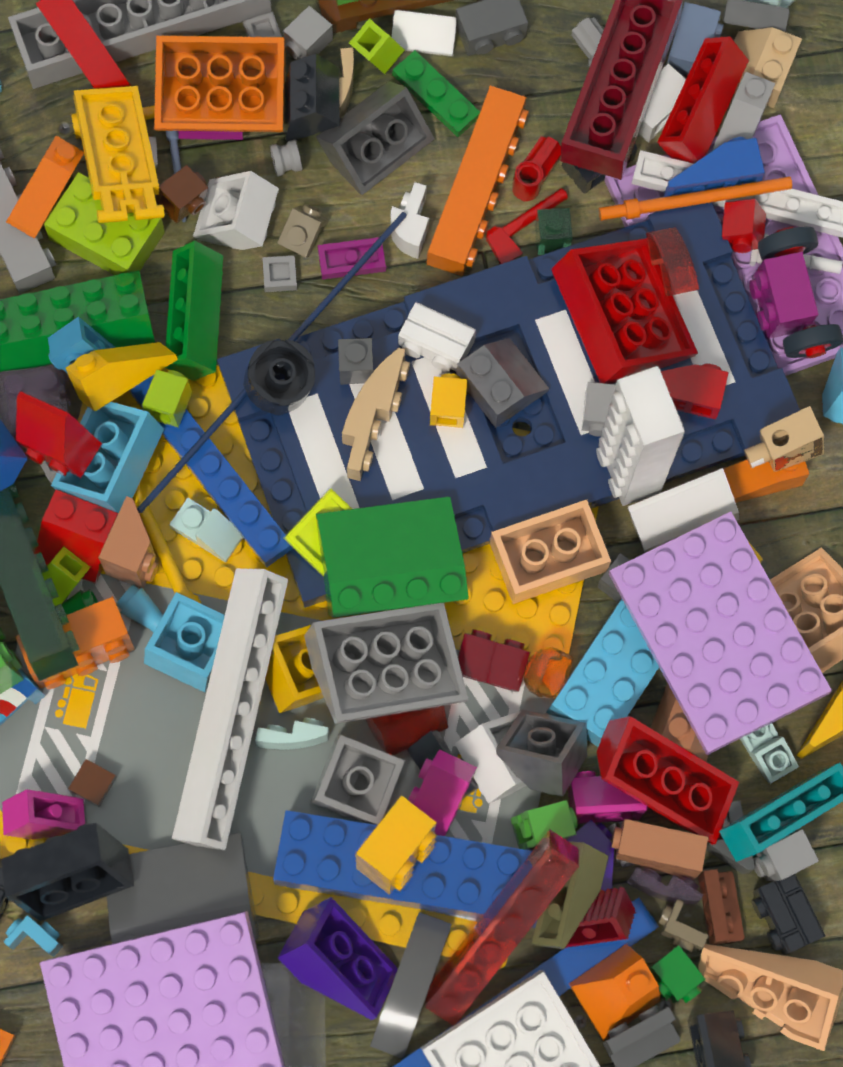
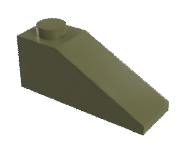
M556 840L531 944L559 949L566 947L601 890L608 855L586 843Z

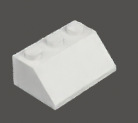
M723 468L628 506L632 523L645 553L728 512H732L736 521L739 520V511Z

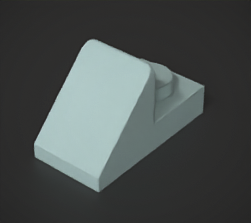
M190 498L186 499L169 524L172 530L225 563L243 539L233 524L218 510L213 508L212 511H209Z

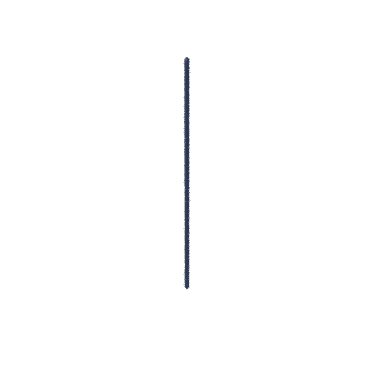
M402 212L288 340L296 341L407 217L405 212ZM245 389L242 390L137 508L139 513H142L243 401L247 396Z

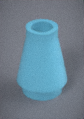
M134 584L116 603L121 609V614L147 627L153 633L164 615L143 587L139 589Z

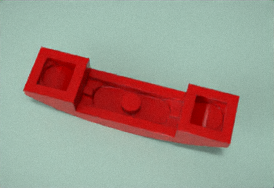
M39 0L35 3L94 89L131 86L73 0Z

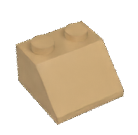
M773 27L738 31L734 42L749 60L745 71L775 83L767 106L775 108L802 38ZM744 71V73H743V75H742V77H741V79H740V82H739V84H738V86H737V88H736L734 94H736V92H737V90H738V87H739V85H740V83H741V80H742V78H743V76H744V74H745V71Z

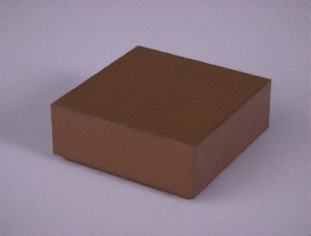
M85 759L68 790L100 807L117 777L115 774Z

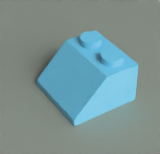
M176 592L145 647L144 664L202 692H206L225 615Z

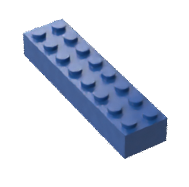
M285 810L273 877L274 885L531 928L536 927L553 854L437 835L434 844L435 848L423 863L418 860L414 863L415 865L412 868L414 869L412 872L413 876L401 891L395 888L389 895L356 869V852L378 825Z

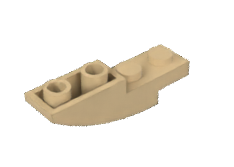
M398 348L373 371L353 402L342 431V443L352 446L347 466V478L361 481L363 471L369 472L373 452L368 450L371 439L376 441L378 439L381 421L379 420L390 422L392 411H399L402 393L397 392L400 381L406 382L410 362L405 361V349Z

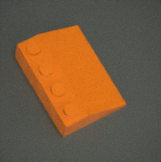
M156 36L155 131L283 132L286 65L284 37Z

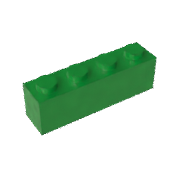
M192 241L173 250L166 347L176 354L178 360L165 368L177 371L192 381L216 372L223 276V255L197 241Z

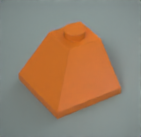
M627 944L569 983L603 1041L610 1037L607 1033L608 1031L625 1022L627 1024L630 1023L638 1015L661 1001L659 985L647 964Z

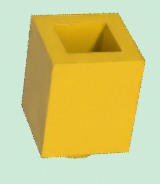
M442 374L441 377L434 376L430 425L463 428L467 379H461L456 374Z

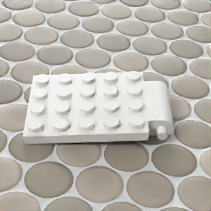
M542 970L420 1047L432 1067H600Z

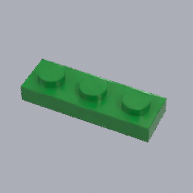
M415 50L392 70V76L404 87H407L408 91L455 136H461L477 121L480 111Z

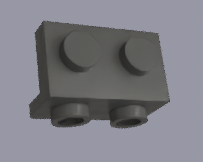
M656 1005L638 1015L642 1022L629 1028L625 1022L607 1032L611 1039L602 1044L615 1067H636L680 1042V1037L672 1024L676 1019L669 1007L660 1011Z

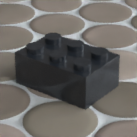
M96 822L81 825L77 830L62 836L50 837L44 843L34 847L19 849L13 855L1 859L6 898L40 922L134 886L128 848Z

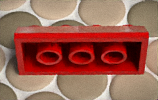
M631 716L610 720L596 751L601 779L691 833L708 837V843L716 844L720 834L719 831L723 827L739 781Z

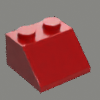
M22 391L17 395L16 441L27 449L25 455L40 465L44 461L49 462L48 466L63 476L70 472L81 478L102 443L68 412Z
M55 490L42 518L33 560L48 566L64 546L90 566V569L82 579L96 584L103 570L98 557L118 513Z

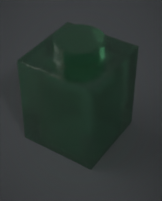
M570 208L537 210L535 233L538 255L571 246L573 236Z

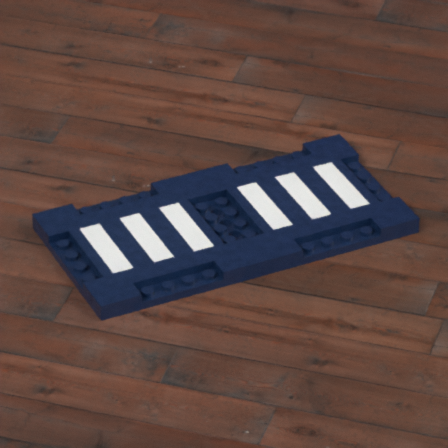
M705 203L659 211L648 215L646 221L529 260L527 256L405 296L404 302L300 336L295 342L308 350L313 358L315 368V382L305 401L297 409L278 416L258 408L247 395L234 410L274 521L287 534L328 489L336 492L352 509L450 497L462 553L490 544L491 532L584 500L588 501L590 509L620 499L619 497H613L608 483V479L611 478L607 466L602 467L597 457L596 448H599V438L601 437L590 435L589 431H582L587 383H600L551 268L571 249L646 238L698 351L695 357L661 368L660 371L708 363L717 365L721 370L729 372L721 408L716 420L676 410L685 432L665 483L744 456L745 449L761 443L760 430L790 416L800 411L783 369H778L731 258L733 251L729 241L722 238V225L713 204ZM416 302L476 329L475 341L467 356L483 345L510 338L549 388L547 393L496 428L466 390L463 428L430 425L434 376L441 377L442 374H457V372L452 369L449 372L441 371L432 365V360L421 355L419 358H414L405 353V361L410 362L406 382H399L397 392L402 393L399 411H392L390 422L379 420L381 421L378 439L377 441L371 439L368 450L373 452L369 472L363 471L361 481L347 478V466L352 446L342 443V431L353 402L364 384L340 385L338 339L372 338L374 371L398 348L402 349V346L398 345V336ZM261 345L217 359L231 403L244 389L243 383L246 368L253 353ZM280 373L279 375H275L274 377L277 380H281L285 378V375ZM517 422H526L531 427V432L527 436H518L514 433L512 427ZM295 549L285 554L304 608L326 601L324 577Z

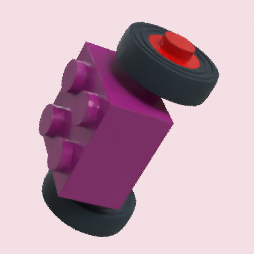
M808 226L786 227L758 242V250L763 262L752 276V280L749 281L751 296L753 299H757L760 309L757 312V319L762 331L765 330L767 339L789 335L783 339L784 352L788 358L819 357L826 354V351L834 349L843 343V335L839 325L826 324L816 326L815 322H813L819 314L803 254L814 250L818 246V238L815 229Z

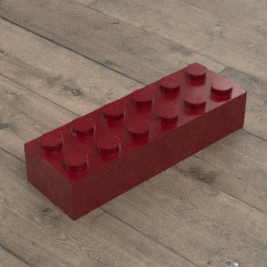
M683 0L614 1L561 142V162L622 180L679 24Z

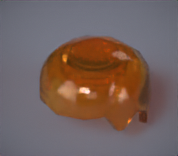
M554 647L542 648L529 658L524 672V682L528 691L540 698H543V696L547 698L555 697L569 677L573 663L572 656Z

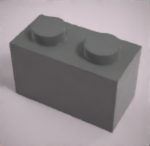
M483 0L456 9V28L467 56L475 53L479 55L486 54L495 47L504 44L514 45L526 38L528 21L519 0Z

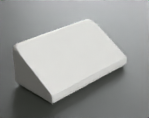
M395 10L392 38L405 49L404 51L413 52L415 50L420 53L453 56L457 18Z

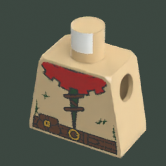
M811 406L762 428L760 430L761 443L744 450L751 468L769 461L775 472L823 455L824 435Z

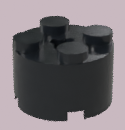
M271 340L263 343L253 353L245 371L243 385L248 397L261 410L278 416L297 409L305 401L315 382L313 358L305 347L293 340ZM280 373L285 375V378L281 380H277L274 377L275 375L277 376Z

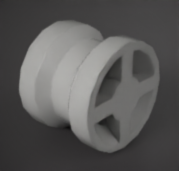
M295 140L288 141L283 146L277 144L270 145L271 157L277 176L284 175L289 170L295 172L302 171L301 159Z

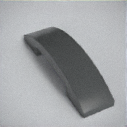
M421 912L418 913L370 1047L402 1059L404 1058L452 924Z

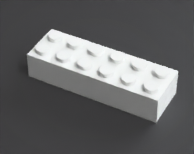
M658 366L617 380L614 393L611 394L612 400L608 406V414L605 417L602 436L599 438V448H596L600 465L602 467L607 466L611 478L608 479L611 493L614 498H620L622 506L661 493L685 432Z

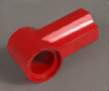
M541 136L524 162H521L516 167L512 192L519 200L531 201L539 195L541 186L560 160L561 146L558 141L549 136ZM522 179H530L534 183H525Z

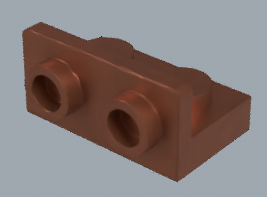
M718 869L703 871L698 876L709 944L718 945L744 940L733 872L718 873Z

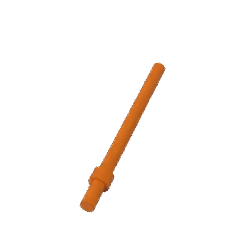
M789 176L638 201L637 198L624 200L623 204L600 207L599 217L601 221L626 217V220L640 218V214L791 190L792 180Z

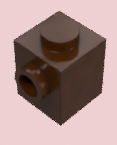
M185 165L159 185V194L156 195L155 200L158 205H163L164 211L177 224L190 213L196 215L204 208L209 187L201 174L193 172Z

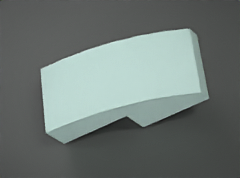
M304 718L303 722L295 721L292 734L286 733L287 729L278 725L269 724L266 729L258 727L255 738L256 747L287 750L318 745L328 741L329 727H324L322 721L312 718Z
M772 723L740 739L755 765L770 784L799 767L784 737L778 735Z

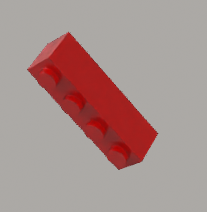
M731 37L704 39L657 141L670 158L694 164L707 155L749 62L748 58Z

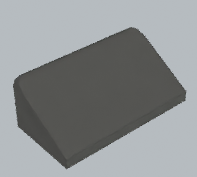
M727 0L722 21L728 24L757 29L773 27L786 32L790 11L784 7L743 0Z

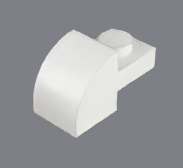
M414 182L411 193L405 192L400 209L392 207L390 225L402 212L407 214V217L393 231L391 236L398 249L408 256L419 259L429 228V218L421 216L426 201L427 186Z

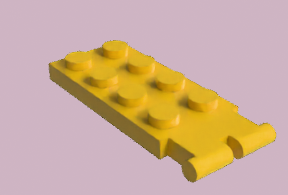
M138 86L74 90V104L93 200L100 199L102 210H97L98 223L127 221V213H134L135 220L164 218L163 205H156L155 195L159 194V183Z

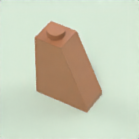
M625 819L621 828L615 827L611 848L617 849L616 859L684 879L694 880L703 869L708 837Z

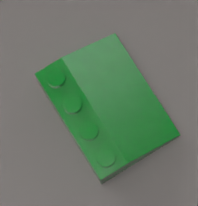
M450 497L316 514L329 616L335 618L469 599L465 564Z

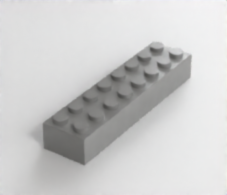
M73 0L115 62L155 50L156 36H199L271 12L270 0ZM39 8L8 17L33 89L83 73Z

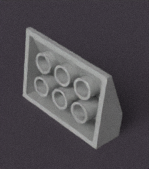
M444 603L313 622L304 635L312 670L335 724L462 703L469 700Z

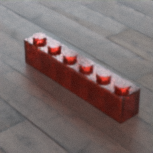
M551 829L548 830L431 982L426 995L425 1008L451 1025L455 1026L579 867V848Z

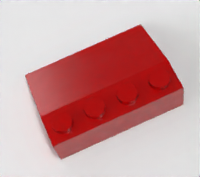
M647 238L571 249L551 268L600 383H617L618 379L656 366L661 369L695 357L698 354Z

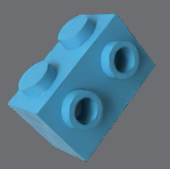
M79 317L48 337L49 359L58 370L63 369L66 373L65 368L74 363L81 355L88 354L93 350L116 348Z

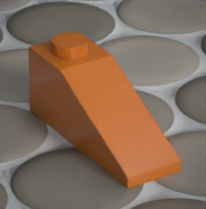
M55 136L6 223L35 239L84 152L60 137Z
M744 460L723 469L735 503L802 486L809 476L805 461L775 472L769 461L751 468L748 460Z

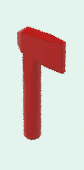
M560 188L502 228L494 226L486 232V240L500 264L515 260L523 254L510 237L567 200L568 194L563 188Z

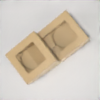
M353 48L340 49L342 78H339L340 118L347 111L353 90Z

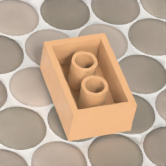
M587 500L491 532L490 546L513 604L602 574L607 571L611 563Z

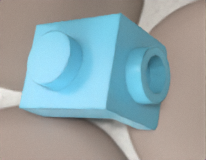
M28 915L24 920L21 918L15 920L5 933L8 937L4 943L12 950L27 935L53 957L63 947L57 941L60 934L46 921L40 926Z

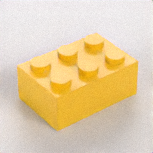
M401 795L356 852V869L389 895L395 888L401 891L413 876L412 872L414 869L412 868L415 865L414 863L417 860L423 863L435 848V838L437 837L435 834L436 822Z

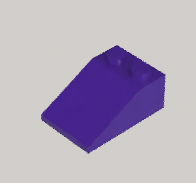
M332 897L302 912L278 956V959L302 984L370 1020L377 1018L398 970L392 961Z

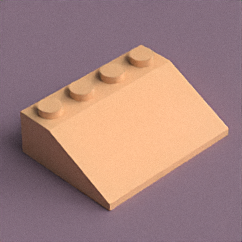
M821 547L776 575L770 581L823 673L843 660V568Z

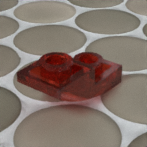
M677 228L646 233L651 264H660L665 296L700 290L690 254Z

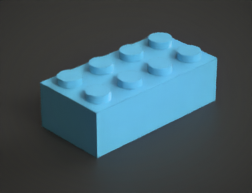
M622 599L616 605L546 711V713L552 716L585 722L587 740L597 747L600 744L608 722L628 716L659 668Z

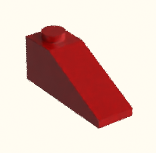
M708 363L660 371L676 410L716 420L721 408L729 372L721 370L717 365Z

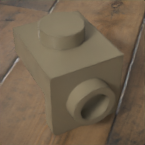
M304 204V207L292 208L277 244L304 257H308L321 228L327 225L328 219L321 216V210L308 204Z
M676 899L672 906L666 904L658 921L659 924L664 925L660 934L674 940L672 945L674 947L679 945L684 952L692 953L693 949L696 951L703 949L708 935L676 921L684 901Z

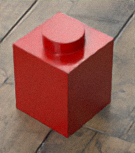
M756 199L725 202L722 227L723 240L729 241L733 252L748 253L751 250L758 249V242L765 236L766 213Z

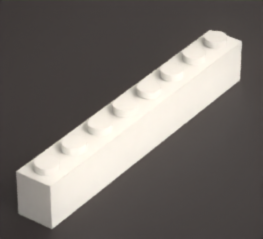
M240 568L235 570L172 835L174 840L199 847L226 850L288 582L287 578L268 570Z

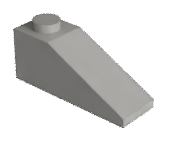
M745 71L713 150L736 137H745L746 139L754 137L775 83Z

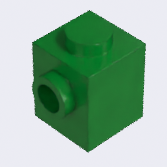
M679 945L649 968L659 985L660 996L665 1001L670 998L673 1003H676L683 999L685 1003H688L702 992L698 985L705 978Z

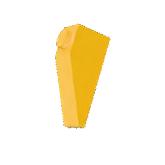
M157 342L93 350L88 354L78 357L74 363L65 369L79 399L95 412L153 376L156 370L164 369L178 360L174 352L162 343Z

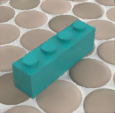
M839 762L818 771L721 829L719 832L735 861L738 862L758 854L843 802L842 764Z

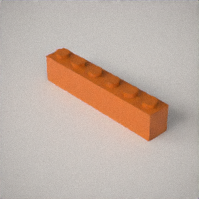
M490 85L427 252V265L462 277L467 266L473 267L478 253V249L474 248L477 238L483 240L489 221L484 220L488 210L494 211L499 193L495 192L498 182L504 183L508 173L509 165H506L505 162L508 155L514 156L518 146L519 138L515 137L518 127L524 129L528 119L529 110L525 109L526 97Z

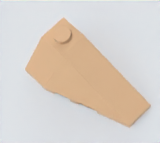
M709 944L704 945L698 970L705 978L704 981L729 998H738L752 1007L754 1015L760 1019L766 1017L780 1026V1032L788 1038L822 1051L825 1050L843 996V970L815 960Z

